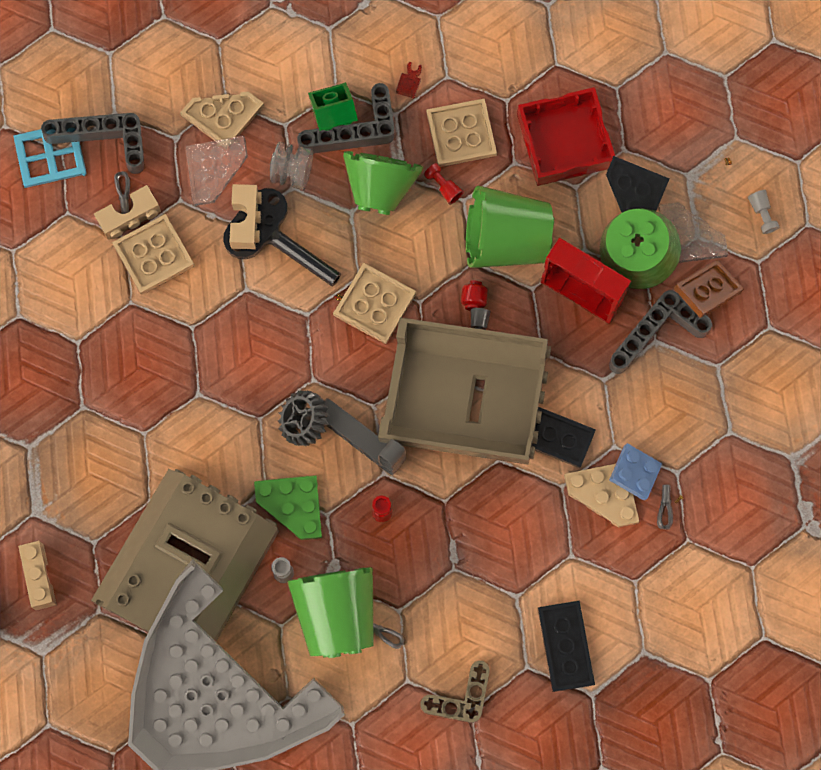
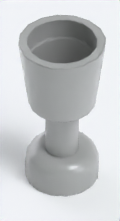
M760 190L749 195L748 200L755 213H760L763 219L762 233L769 234L780 228L778 222L772 221L768 212L771 206L767 191Z
M284 557L276 558L273 561L272 571L274 578L280 583H287L288 580H292L294 570L290 562Z

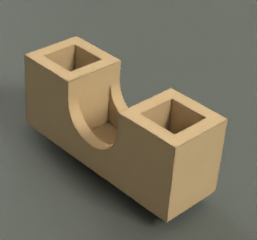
M233 184L232 186L233 210L244 211L247 217L240 223L230 224L231 249H256V243L260 242V230H257V223H261V211H258V204L262 203V192H258L257 185Z
M147 185L129 194L133 202V208L128 213L120 214L116 212L112 204L94 213L108 240L120 237L124 231L129 228L134 229L138 227L142 221L153 219L161 212L156 199Z
M36 541L18 546L31 607L35 610L56 606L53 585L49 581L46 569L48 562L44 544Z

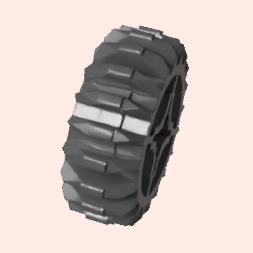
M301 390L297 393H291V398H285L286 404L281 405L283 408L282 412H278L281 415V418L278 420L281 424L278 428L282 431L281 436L296 446L316 444V439H322L321 432H326L324 429L325 425L329 424L326 421V418L330 416L326 413L329 407L325 405L326 401L319 394L312 391Z

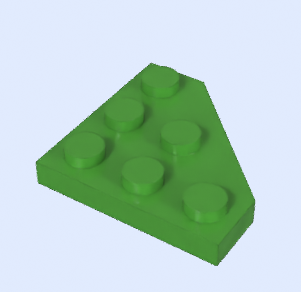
M317 476L254 481L256 503L260 507L265 509L300 540L322 538Z

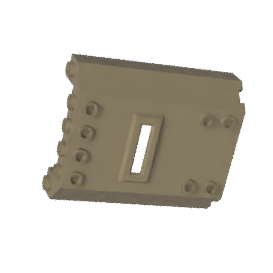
M400 318L396 335L398 342L385 416L381 418L378 435L379 441L388 443L393 439L402 446L529 465V460L534 459L535 447H533V443L537 444L539 431H535L536 423L540 424L542 411H538L539 403L543 404L545 391H541L542 384L547 383L548 372L545 371L546 358L550 359L551 353L548 339ZM476 379L485 380L478 422L469 421Z
M168 469L91 601L149 632L176 579L190 561L194 559L223 588V592L193 619L217 642L279 533L276 527L277 524L270 519H264L256 514L257 510L253 507L239 505V500L233 496L227 495L225 497L219 494L220 490L212 485L206 487L201 484L202 480L194 475L188 477L178 469H175V471ZM173 535L211 556L207 564L168 544L167 541L170 536Z

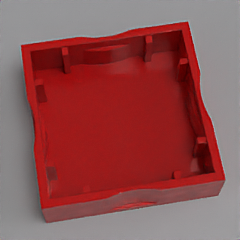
M595 87L567 93L558 98L541 99L518 105L517 117L537 186L608 170L615 154L609 133L603 123L602 109Z
M560 237L546 257L545 270L541 278L542 284L575 302L608 324H610L621 307L631 280Z

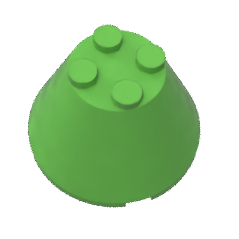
M344 151L343 153L354 202L359 205L358 209L363 211H370V208L378 209L380 214L390 215V211H395L423 171V166L414 163V166L411 167V164L407 163V161L367 153L353 156L352 151Z

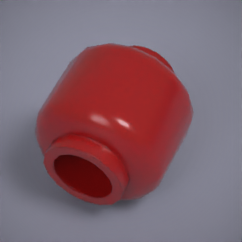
M472 280L469 284H465L462 287L461 304L465 306L466 310L471 311L472 308H484L487 305L488 289L482 285L481 281Z

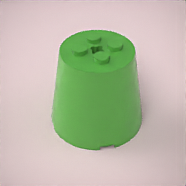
M476 186L472 194V198L475 201L474 205L469 206L466 227V252L470 253V258H467L468 266L470 268L544 264L553 244L554 217L551 204L484 186Z
M644 208L631 209L617 215L606 226L600 241V258L602 263L631 280L629 288L647 289L664 282L676 269L681 254L679 234L672 222L661 213ZM636 237H640L641 240L644 239V242H640V246L632 243V241L636 240Z
M372 567L358 568L350 572L344 570L298 578V580H288L289 590L310 656L335 658L340 657L341 653H362L361 649L374 646Z

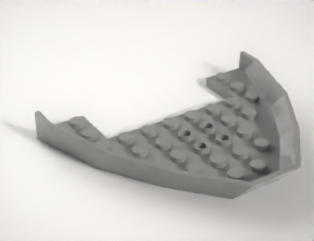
M194 559L190 561L176 579L144 640L131 694L128 746L153 770H222L270 759L330 730L345 715L344 707L315 678L282 707L193 620L223 592V588Z

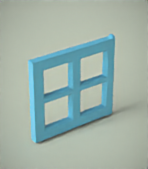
M69 128V129L67 130V132L72 133V132H74L76 129H75V128ZM41 129L13 135L24 188L86 175L80 142H71L72 147L53 151L52 144L44 140ZM51 129L47 131V134H54L56 130ZM42 138L45 153L26 157L23 142ZM74 152L77 167L58 172L55 156ZM47 158L50 174L31 178L28 163Z

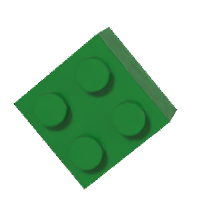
M346 82L308 93L319 131L331 130L333 127L350 125L354 121H358L354 101Z

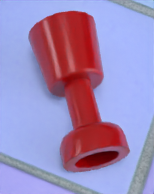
M434 163L425 171L424 176L429 180L434 179L441 186L439 189L440 193L448 204L451 205L463 195L464 191L452 180L446 181L440 174L441 167Z
M383 495L374 498L372 502L373 518L378 522L388 521L393 512L389 498Z

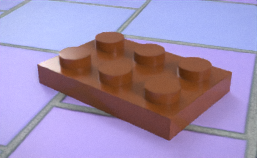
M718 260L680 281L673 288L700 318L741 294L744 290Z

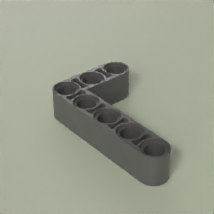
M378 83L371 89L374 121L336 126L327 131H319V129L304 130L297 136L299 150L304 154H314L391 143L394 139V121L388 87L383 83ZM383 93L385 96L378 98L375 95ZM381 111H385L388 114L385 116H380L378 113ZM386 129L389 130L390 133L385 135L382 134L381 131ZM364 132H368L371 135L368 137H363L361 134ZM343 135L351 136V138L347 140H344L341 137ZM325 137L331 138L329 142L322 141ZM304 140L311 141L308 145L302 144Z
M134 113L46 120L41 126L44 140L49 144L123 138L128 171L138 174L144 169L140 119ZM131 122L136 124L134 127L127 126ZM110 124L116 125L114 129L107 128ZM89 126L96 127V129L93 131L87 130ZM69 128H75V129H76V130H75L74 132H72V133L67 132V130H68ZM51 129L56 130L54 134H47V131ZM131 141L138 142L135 146L129 145ZM134 159L140 161L136 165L130 163Z
M668 290L661 295L614 352L609 362V368L615 374L623 373L669 317L697 338H704L708 335L712 327V321L707 315L700 318L677 292ZM669 298L673 300L674 305H667L664 299ZM687 311L690 317L685 318L680 312ZM657 313L662 319L655 320L652 314ZM697 324H704L706 326V330H700L697 327ZM642 328L647 329L649 335L644 336L639 330ZM627 344H634L637 350H629ZM621 359L624 365L617 366L614 360Z
M326 398L325 405L329 407L326 413L330 415L326 418V421L329 423L326 426L393 476L406 460L405 448L393 439L388 443L380 442L375 433L333 401Z

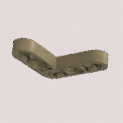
M476 661L472 664L464 701L436 695H426L420 702L422 711L428 715L468 723L477 722L482 715L489 677L488 664L484 661ZM479 665H482V668L486 670V673H482L480 681H485L484 684L471 682V678L476 680L477 672L474 671V668H478ZM472 686H479L481 688L482 695L480 697L474 698L470 695V688ZM429 699H433L434 704H439V700L444 701L441 707L442 713H437L439 708L432 707L431 711L427 710L424 702H428ZM468 699L474 702H481L480 706L478 704L475 705V712H478V716H474L473 719H470L469 714H466V710H470L472 704L467 703ZM447 703H454L457 706L455 714L449 715L445 712V705Z

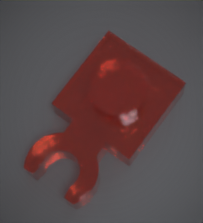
M409 62L407 64L408 74H401L396 94L415 99L421 82V78H418V76L422 72V65H419L418 69L414 71L411 69L412 62Z

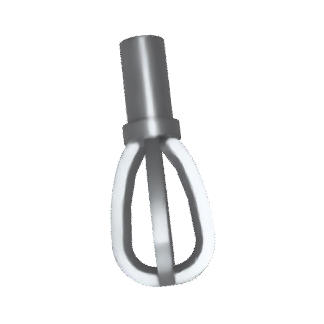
M117 172L114 176L115 186L119 194L121 214L129 212L130 179L126 172ZM121 175L125 177L126 183L124 195L119 185V177Z
M662 485V500L657 516V526L665 530L670 529L673 523L670 485ZM664 506H666L668 510L667 525L662 524V512Z
M373 623L375 635L379 636L392 648H401L404 638L400 633ZM381 632H387L400 638V643H392Z

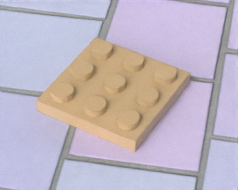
M485 98L426 110L436 159L440 167L497 156Z
M166 214L112 242L141 295L195 267Z
M363 263L335 309L333 316L387 344L399 324V319L403 317L415 297L416 291Z

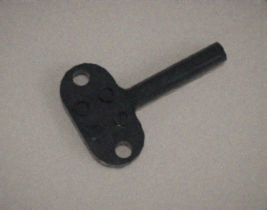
M272 188L258 190V192H262V203L258 204V211H261V223H257V230H260V242L256 243V249H241L240 251L231 249L230 224L240 223L247 217L244 211H239L224 232L223 242L226 251L237 259H249L256 256L265 245L271 244L333 287L339 280L341 273L279 230L288 213L285 197L279 191ZM276 196L279 198V202L271 205L268 202L269 198Z

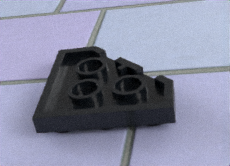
M613 156L606 173L621 213L637 208L657 211L670 179Z

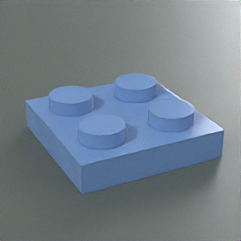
M627 443L621 451L609 481L640 499L646 500L649 497L662 463Z

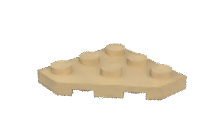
M241 92L238 95H215L212 98L203 99L198 97L192 98L180 114L227 150L261 111L264 103L249 92Z
M616 464L564 474L568 495L573 499L583 503L587 508L603 516L617 527L639 523L633 494L609 481Z

